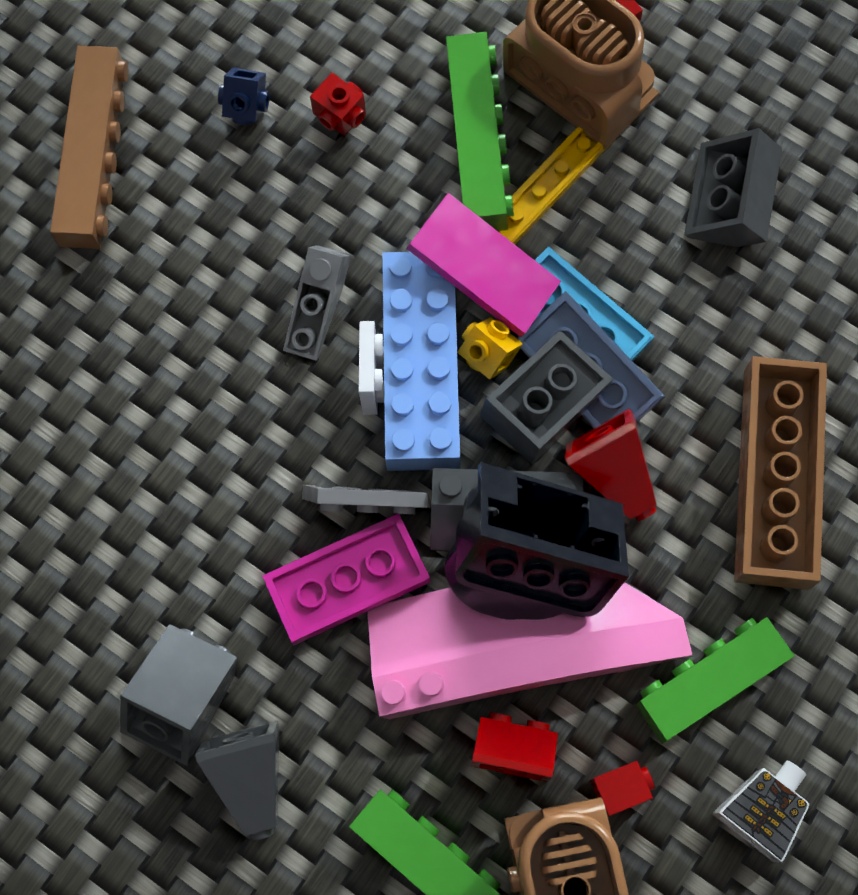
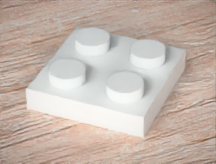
M360 321L359 396L363 415H378V403H384L382 370L384 368L383 334H376L374 321Z

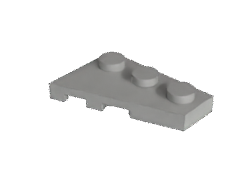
M316 485L302 486V499L320 504L321 511L342 512L343 505H357V512L379 513L380 506H393V513L415 514L416 507L428 508L427 492L375 488L361 490V488L338 486L332 487V489L321 488Z

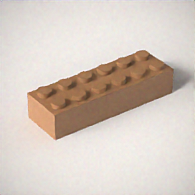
M752 356L744 370L735 583L810 590L821 581L827 363Z

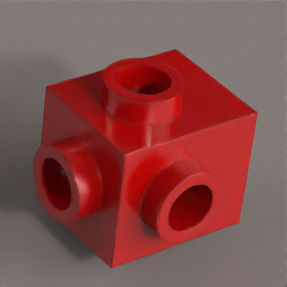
M332 72L310 95L313 114L330 131L335 129L345 136L352 127L357 128L365 118L366 109L362 90L353 82L347 83Z

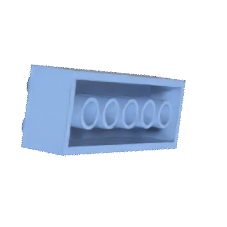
M382 252L385 461L387 471L433 470V468L460 469L455 286L411 252Z

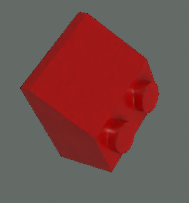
M493 712L489 713L488 718H480L471 767L542 782H548L552 778L558 733L549 731L550 724L527 720V726L511 723V716Z

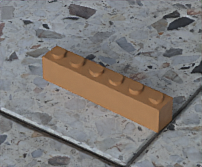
M77 45L50 231L59 247L101 249L102 236L106 237L108 233V218L105 212L106 205H110L112 202V186L109 182L110 175L115 173L117 166L114 145L119 143L121 136L118 115L119 112L124 111L125 106L122 85L123 82L128 81L129 75L128 63L123 61L118 47Z

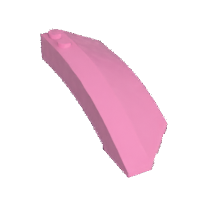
M625 582L599 613L589 617H578L562 613L552 618L540 620L500 619L471 609L454 594L451 588L387 602L368 611L373 686L379 717L387 719L399 718L546 685L616 672L620 673L693 656L683 617Z

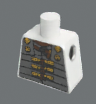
M790 761L784 763L776 776L764 768L757 770L712 815L772 862H782L809 808V803L795 792L805 778L806 773Z

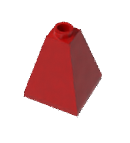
M630 408L566 444L565 460L568 465L606 499L622 503L623 513L630 520L635 517L637 521H641L657 511L655 508L657 505L639 432L634 414Z

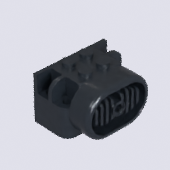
M481 462L478 466V488L471 490L465 498L464 515L456 528V542L445 560L447 582L454 594L465 605L479 613L500 619L540 620L552 618L562 613L578 617L593 616L605 607L629 577L623 504Z

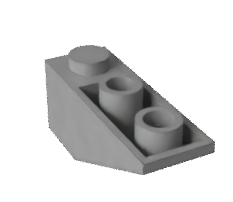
M319 245L308 247L283 351L318 360L343 290L351 259L350 254Z

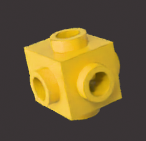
M489 317L480 323L473 322L467 327L461 337L464 342L457 353L466 359L467 364L472 369L481 372L490 380L507 369L523 343L509 332V328L504 323Z

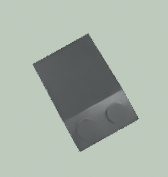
M559 331L485 399L480 417L533 465L612 383L613 378L562 331Z

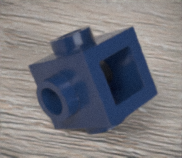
M232 68L224 75V84L220 85L218 91V104L222 105V117L232 118V121L237 124L248 125L256 122L264 112H267L270 93L265 91L266 73Z

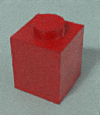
M638 761L590 780L596 797L603 799L607 816L653 799L650 790L655 789L653 779L647 767L640 768Z

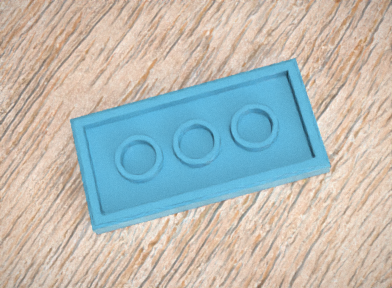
M549 246L535 259L536 262L561 280L536 318L566 291L632 361L653 341L655 336Z

